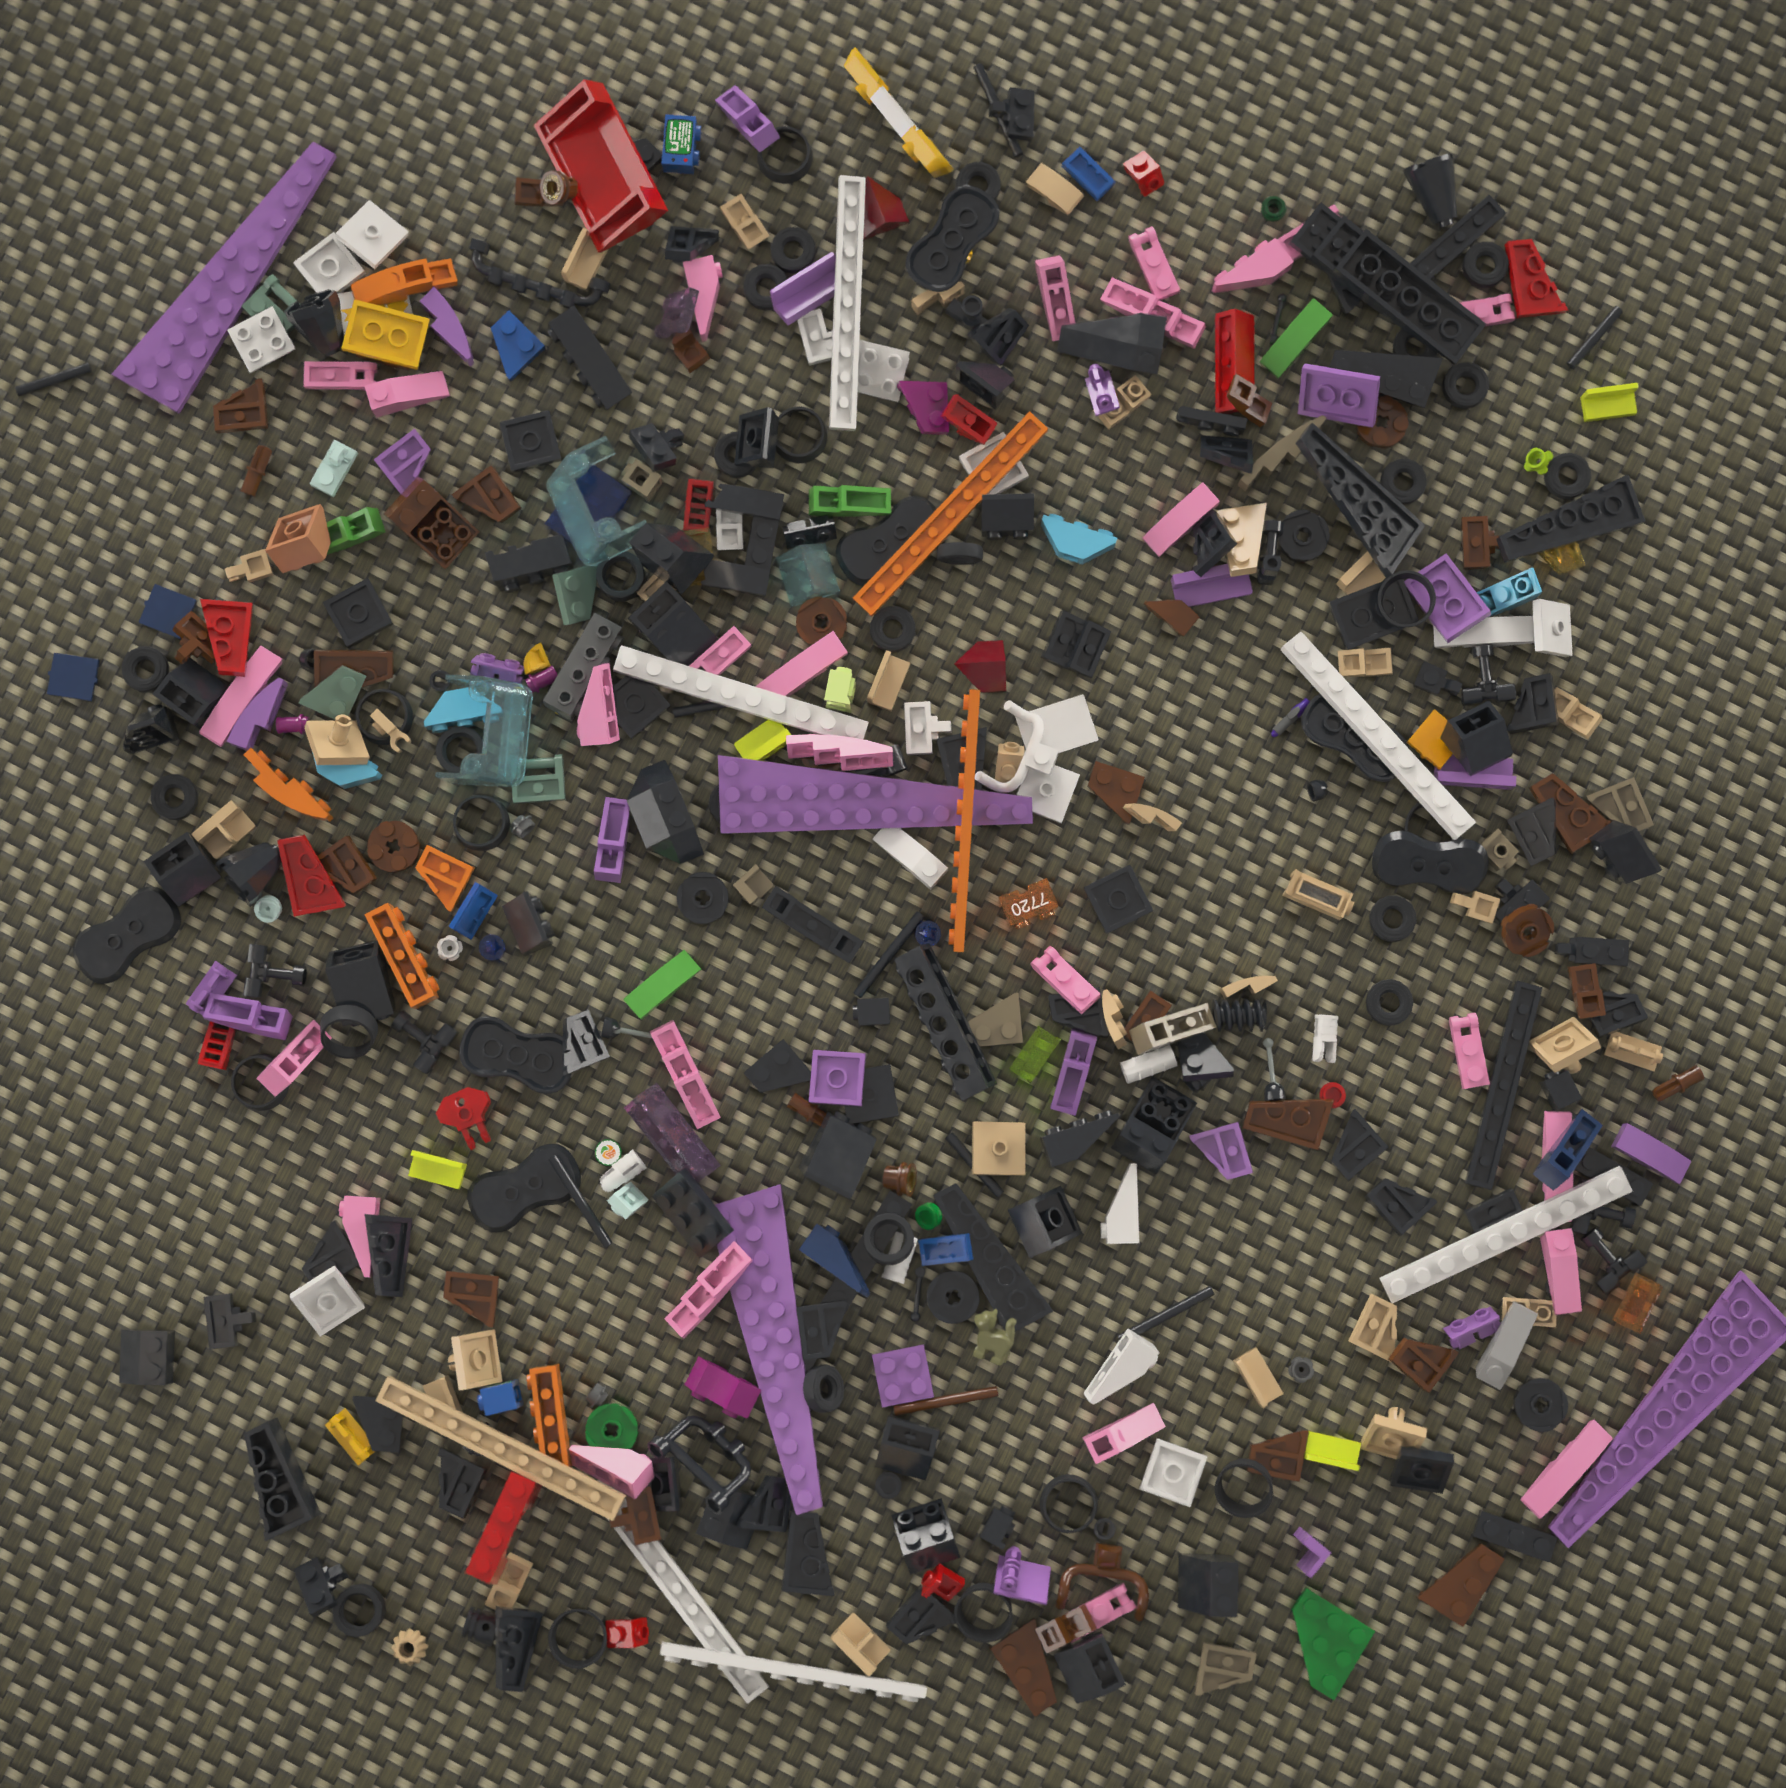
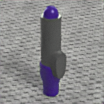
M1305 698L1302 702L1295 705L1272 729L1271 735L1273 737L1280 736L1297 718L1301 717L1310 701Z

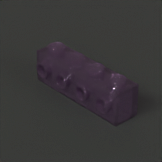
M657 1083L636 1096L624 1108L675 1174L686 1168L699 1184L721 1166Z

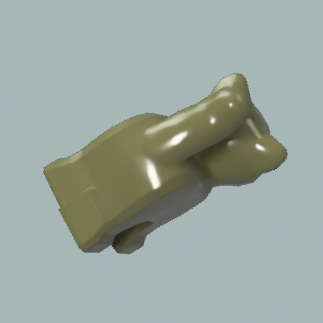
M997 1309L994 1311H984L981 1314H977L974 1318V1323L978 1327L979 1333L977 1337L978 1345L975 1347L973 1356L984 1359L985 1355L992 1351L995 1355L991 1357L990 1362L1001 1366L1009 1359L1010 1349L1014 1344V1326L1017 1322L1016 1319L1010 1318L1006 1322V1331L996 1329L994 1327L997 1323Z

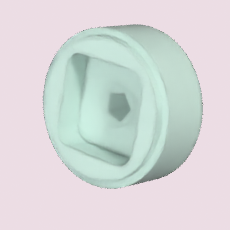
M265 895L256 902L254 912L259 920L269 923L275 921L281 915L282 905L276 897Z

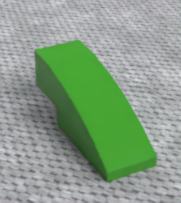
M1313 298L1267 351L1259 363L1279 379L1327 325L1333 314Z
M841 485L840 487L813 486L809 490L810 516L850 517L891 514V488Z
M365 507L347 517L339 516L327 522L331 541L327 555L386 533L378 508Z
M683 950L641 983L623 1000L643 1020L702 969Z

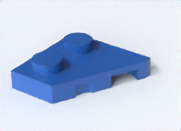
M510 311L505 313L491 327L506 376L511 382L545 349V345Z

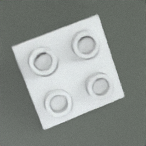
M273 306L227 330L250 373L295 350V346L285 331Z
M860 340L857 392L899 402L901 391L898 390L897 383L904 380L910 352Z

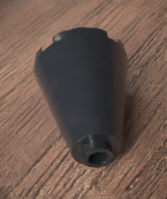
M1452 153L1425 160L1423 163L1414 164L1403 169L1404 176L1432 225L1438 224V227L1442 228L1454 224L1453 218L1457 217V202Z

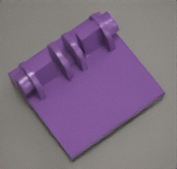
M1016 1546L1010 1547L1006 1551L1005 1556L999 1555L994 1594L1046 1605L1051 1567L1021 1560V1551Z

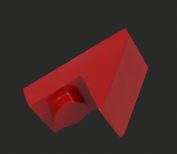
M958 394L952 397L941 414L942 418L958 428L956 433L982 445H985L998 424Z

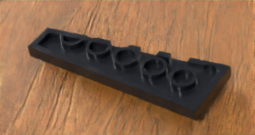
M1628 474L1550 513H1546L1531 522L1521 525L1499 536L1496 540L1504 563L1642 525L1646 521Z
M957 1183L933 1195L953 1235L969 1233L973 1260L968 1261L992 1309H997V1318L1005 1331L1006 1322L1010 1318L1016 1319L1017 1323L1014 1326L1016 1332L1053 1312L1052 1308Z

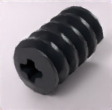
M1213 999L1212 1016L1218 1032L1222 1031L1223 1025L1227 1026L1229 1032H1232L1234 1025H1237L1239 1032H1242L1244 1025L1248 1026L1250 1032H1253L1254 1026L1258 1025L1260 1032H1263L1267 1021L1266 999H1264L1262 1006L1258 999H1254L1251 1006L1248 999H1243L1241 1006L1237 999H1233L1231 1006H1229L1227 999H1223L1220 1006L1217 1000Z

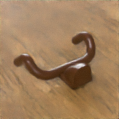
M1096 1542L1093 1565L1075 1564L1068 1567L1062 1574L1055 1606L1059 1610L1065 1608L1070 1582L1076 1575L1085 1574L1132 1582L1138 1589V1604L1134 1618L1137 1621H1143L1149 1603L1148 1585L1144 1578L1136 1572L1120 1569L1122 1546Z

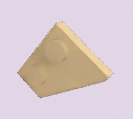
M1370 1294L1348 1341L1389 1361L1388 1358L1395 1350V1340H1397V1329L1395 1327L1397 1306L1376 1295Z

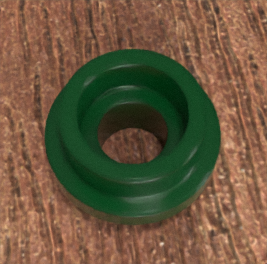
M1270 196L1263 201L1261 214L1266 220L1276 222L1285 216L1287 207L1284 200L1280 197ZM1269 207H1276L1278 212L1271 213Z

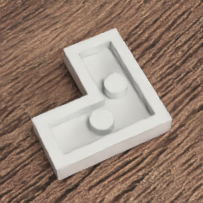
M821 308L810 311L797 320L809 366L832 360L833 331L827 332Z

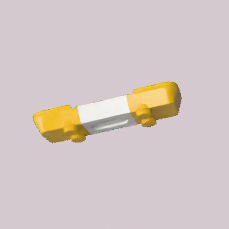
M856 47L852 49L844 67L858 83L855 87L858 93L869 105L872 102L904 140L905 143L902 147L915 163L920 160L934 178L951 173L954 170L953 167L924 132L916 127L892 95L888 93V86Z

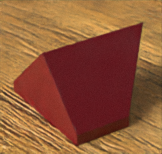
M868 176L865 180L863 240L909 223L901 199Z
M1003 640L978 641L954 663L969 681L980 690V693L1006 692V660Z

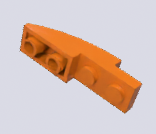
M451 258L427 263V259H421L369 275L351 284L354 299L375 305H383L407 300V295L427 292L433 287L442 289L457 286V278Z
M250 748L243 754L260 772L253 781L274 799L303 815L329 822L333 819L328 813L332 809L323 799L320 798L317 801L311 795L314 790L305 780L299 782L293 778L286 783L289 778L279 768L274 771L269 765L272 760L262 750L257 752Z

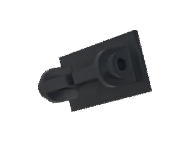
M825 515L810 518V527H806L805 520L788 522L786 526H782L787 549L800 548L809 544L825 543L829 540L837 539L833 516L828 517Z

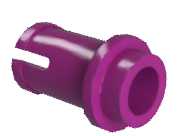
M551 665L549 668L533 676L529 674V678L525 679V682L531 693H539V689L553 683L558 675Z
M300 714L299 717H277L276 731L278 734L300 732L301 735H304L306 732L304 729L306 721H310L309 716H304V714Z

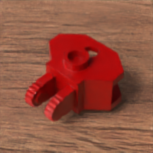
M466 1087L443 1098L436 1112L439 1122L457 1127L458 1132H462L470 1150L476 1148V1142L469 1131L470 1128L477 1126L482 1140L485 1143L491 1141L484 1124L486 1122L484 1115L492 1102L488 1092ZM463 1098L465 1103L460 1107L459 1100Z

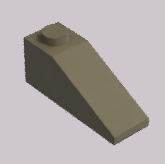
M1208 1003L1144 1022L1129 1030L1136 1052L1140 1055L1216 1028V1024Z

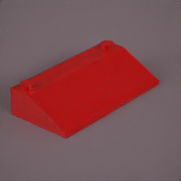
M584 79L534 124L556 170L564 172L569 177H574L577 181L578 192L576 197L571 200L599 253L651 226L668 211L603 83Z

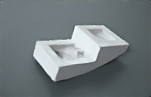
M716 510L717 550L743 549L742 515Z

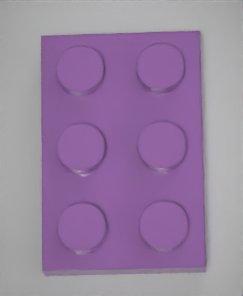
M1304 364L1301 374L1298 414L1317 418L1323 415L1328 420L1373 427L1376 421L1380 376Z
M1444 554L1418 572L1424 575L1434 587L1436 603L1433 612L1428 618L1447 643L1491 615L1490 609L1447 554ZM1405 580L1404 583L1408 592L1426 615L1430 606V597L1427 589L1416 580Z

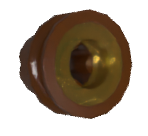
M548 171L541 179V195L551 205L563 204L568 199L575 198L578 192V184L575 178L567 176L562 171Z
M902 1162L899 1167L887 1165L883 1175V1187L896 1190L899 1196L905 1194L907 1197H911L913 1195L917 1181L916 1165L914 1163L907 1165L906 1162Z

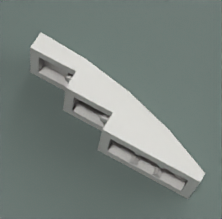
M1533 616L1487 617L1449 643L1444 640L1433 625L1435 648L1458 646L1467 648L1480 645H1493V647L1535 643Z

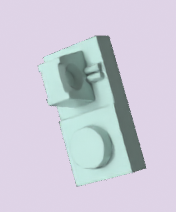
M334 440L309 484L334 498L358 452Z
M630 1181L615 1192L607 1202L611 1205L614 1213L626 1220L643 1207L649 1199Z

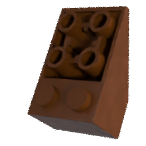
M418 476L383 514L444 569L453 562L479 533L432 486Z

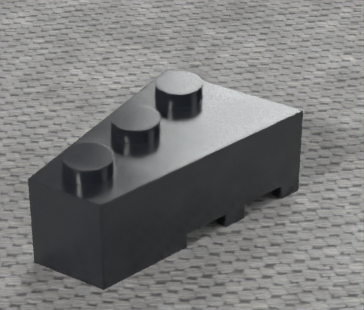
M560 534L531 541L530 545L518 549L516 545L507 547L508 552L494 555L493 551L485 552L493 581L500 592H515L520 589L521 585L530 583V585L540 584L545 581L544 578L574 569L563 535Z

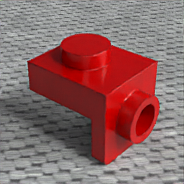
M1145 151L1123 163L1125 171L1138 184L1140 192L1144 197L1164 185L1165 182L1160 166Z
M939 1563L932 1571L928 1570L921 1581L923 1585L922 1596L928 1598L932 1593H935L949 1602L964 1587L965 1579Z
M646 1617L610 1619L605 1621L607 1648H635L648 1644L649 1629Z

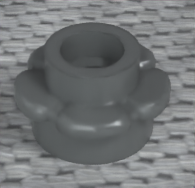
M518 816L512 822V833L514 835L517 834L519 838L526 837L535 827V823L531 820L532 816Z
M1295 1357L1291 1361V1366L1288 1367V1373L1296 1382L1304 1383L1314 1375L1313 1363L1309 1358ZM1300 1367L1304 1368L1303 1372L1299 1371Z
M596 1383L586 1396L585 1401L591 1404L590 1408L594 1405L600 1407L608 1396V1393L605 1392V1385L601 1386Z

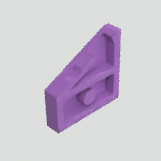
M414 428L376 457L374 461L398 492L402 494L419 476L431 449Z
M1239 1122L1189 1136L1190 1140L1205 1154L1227 1180L1253 1173Z

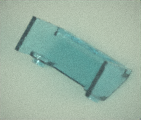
M606 436L570 452L547 481V490L581 562L587 566H596L631 549L629 541L647 523L644 520L622 531L618 522L613 518L606 517L596 522L592 518L575 479L585 475L590 466L616 454Z
M446 674L445 680L459 687H469V694L473 700L487 703L482 754L472 753L464 757L461 762L460 773L436 772L435 777L451 784L518 786L525 777L533 697L531 690L521 683L491 677Z

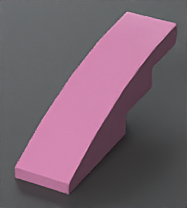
M1114 278L1110 280L1100 299L1101 302L1125 316L1141 312L1167 316L1164 336L1195 349L1206 328L1204 322L1182 314L1181 309L1159 301L1156 295Z
M832 631L755 687L789 697L803 688L807 682L826 671L827 667L847 655L848 652L834 631Z
M260 646L247 662L245 677L237 676L209 715L199 734L222 747L241 713L253 698L267 686L268 680L282 665V658Z
M816 734L786 735L788 759L814 757L815 765L841 763L842 771L893 766V751L890 746L844 736Z
M674 1020L651 1030L650 1034L696 1128L699 1129L721 1118Z
M1544 1111L1542 1159L1572 1121V1113L1570 1111ZM1573 1173L1569 1179L1554 1191L1543 1183L1544 1201L1573 1188Z
M734 1241L696 1278L698 1282L680 1298L682 1302L664 1319L682 1338H685L725 1296L753 1260Z
M1595 1420L1589 1421L1575 1440L1567 1444L1555 1461L1547 1465L1520 1500L1539 1519L1542 1518L1584 1474L1613 1438Z

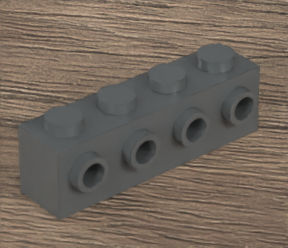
M596 613L593 614L543 700L545 707L571 721L575 715L579 716L593 667L611 663L610 655L614 649L617 651L624 641L622 627Z

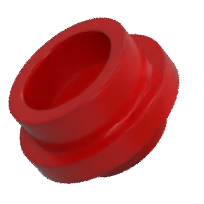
M1330 1082L1322 1086L1319 1098L1333 1099L1332 1108H1337L1344 1103L1346 1093L1340 1084Z

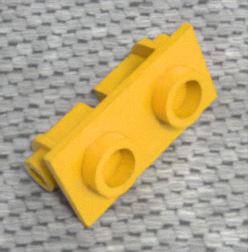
M346 1408L334 1415L325 1424L326 1428L358 1466L375 1452L371 1449L365 1431Z

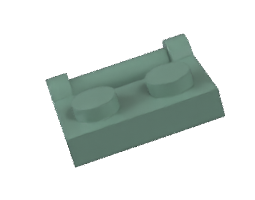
M270 275L263 285L241 307L247 314L253 317L273 306L285 331L289 334L295 327L288 321L286 314L267 296L273 291L287 306H290L297 300L279 284L280 281L276 276Z
M555 754L554 757L519 760V757L510 759L514 804L566 800L563 754ZM555 767V774L520 776V770Z

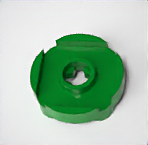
M618 1403L604 1404L596 1408L588 1417L585 1431L586 1440L590 1447L629 1450L635 1444L639 1434L638 1422L633 1412L626 1406ZM607 1423L611 1425L617 1424L619 1427L616 1430L618 1433L616 1437L612 1434L609 1436L605 1434Z

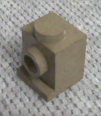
M635 459L633 464L628 463L621 474L623 485L648 502H650L663 483L660 474L653 472L651 468ZM643 477L646 479L643 485L636 483L638 478Z
M1499 828L1493 831L1481 843L1487 851L1489 864L1496 871L1502 867L1508 870L1518 860L1515 855L1519 851L1501 833ZM1498 846H1501L1505 850L1504 855H1499L1497 853Z

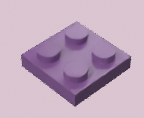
M813 1050L809 1103L862 1107L866 1054Z
M924 1344L872 1354L882 1407L934 1397Z

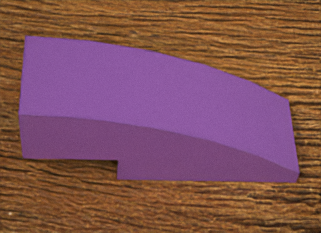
M736 85L715 100L736 128L759 152L780 138L772 122L760 112L757 105Z
M433 287L420 300L422 307L435 319L431 327L434 333L471 367L474 364L466 333L446 299Z
M277 678L253 698L236 721L226 742L246 751L250 748L253 749L260 729L271 731L288 683L281 678Z
M605 798L594 867L595 880L621 883L631 812L626 799Z
M210 993L203 1018L252 1034L286 1040L293 1016L287 1009L262 1005L259 1001Z
M1071 1029L1050 1109L1076 1116L1097 1036Z
M1628 1123L1622 1124L1611 1146L1615 1150L1631 1157L1633 1161L1677 1184L1681 1183L1691 1163V1160Z

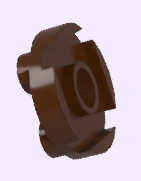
M1390 396L1378 397L1374 426L1356 425L1357 434L1368 446L1382 447L1381 449L1393 447L1400 442L1408 428L1407 413L1403 406ZM1377 417L1386 418L1388 420L1386 423L1388 427H1377Z
M822 596L810 598L799 608L796 617L797 632L800 638L810 646L832 631L841 640L847 630L846 612L841 604L832 598L829 599ZM819 616L822 619L827 618L829 620L826 623L827 627L824 629L815 626L817 623L816 618Z
M384 821L380 823L370 834L367 843V853L374 865L389 873H398L412 867L416 863L421 850L416 832L409 825L400 821ZM398 840L397 845L401 847L399 852L394 851L393 854H390V848L387 847L388 843Z
M1535 904L1517 908L1501 921V936L1504 945L1512 953L1520 954L1523 957L1535 956L1542 952L1549 944L1550 934L1553 935L1554 933L1552 918ZM1533 926V928L1530 929V934L1526 936L1523 933V931L1527 927Z

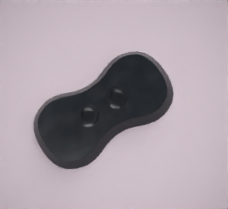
M963 185L953 189L945 197L939 218L933 229L910 248L906 257V270L909 276L923 288L934 292L947 291L955 286L962 277L967 257L972 248L987 237L997 226L1000 211L996 201L988 193L974 186Z
M906 497L894 505L890 515H886L885 518L876 524L856 528L844 534L837 544L836 558L847 578L857 585L864 586L935 512L936 507L924 497Z
M1321 694L1316 695L1308 703L1303 712L1301 724L1310 740L1320 746L1344 753L1352 759L1361 772L1373 780L1386 782L1396 778L1390 769ZM1390 728L1398 736V738L1408 747V744L1406 743L1404 737L1396 730Z
M1394 831L1381 837L1372 857L1373 873L1382 883L1390 886L1426 883L1437 886L1449 893L1468 894L1478 889L1486 877L1489 863L1485 848L1473 840L1457 839L1448 842H1432L1407 831Z
M144 887L135 891L127 899L117 915L106 922L88 927L79 934L73 945V956L77 966L87 978L95 983L108 984L118 980L140 953L149 948L162 945L176 935L181 925L179 909L170 896L158 887Z
M483 1016L473 1020L467 1026L462 1036L459 1053L460 1061L467 1071L476 1076L511 1077L519 1080L531 1090L542 1094L558 1092L564 1088L571 1077V1074L564 1076L562 1073L563 1037L555 1033H523L512 1028L499 1018Z
M545 1144L532 1151L522 1163L514 1168L488 1172L477 1177L469 1187L467 1198L470 1211L476 1222L486 1231L504 1232L514 1227L528 1212L535 1208L557 1205L572 1198L548 1159L557 1154L577 1187L580 1188V1170L573 1155L564 1146L559 1144Z

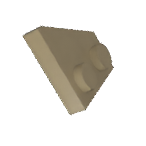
M1634 777L1586 796L1587 800L1611 821L1615 820L1636 827L1638 831L1654 826Z
M1203 1642L1194 1694L1200 1696L1206 1692L1224 1689L1236 1683L1241 1684L1251 1681L1257 1653Z

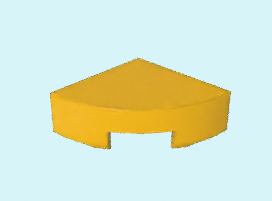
M541 643L531 648L524 658L525 675L543 671L551 666Z

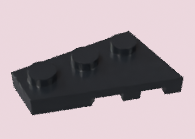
M364 1214L375 1295L403 1297L413 1218Z
M790 1510L781 1586L782 1592L835 1596L817 1512L809 1511L796 1515L795 1510Z
M496 1606V1688L502 1691L523 1692L543 1616L542 1612Z

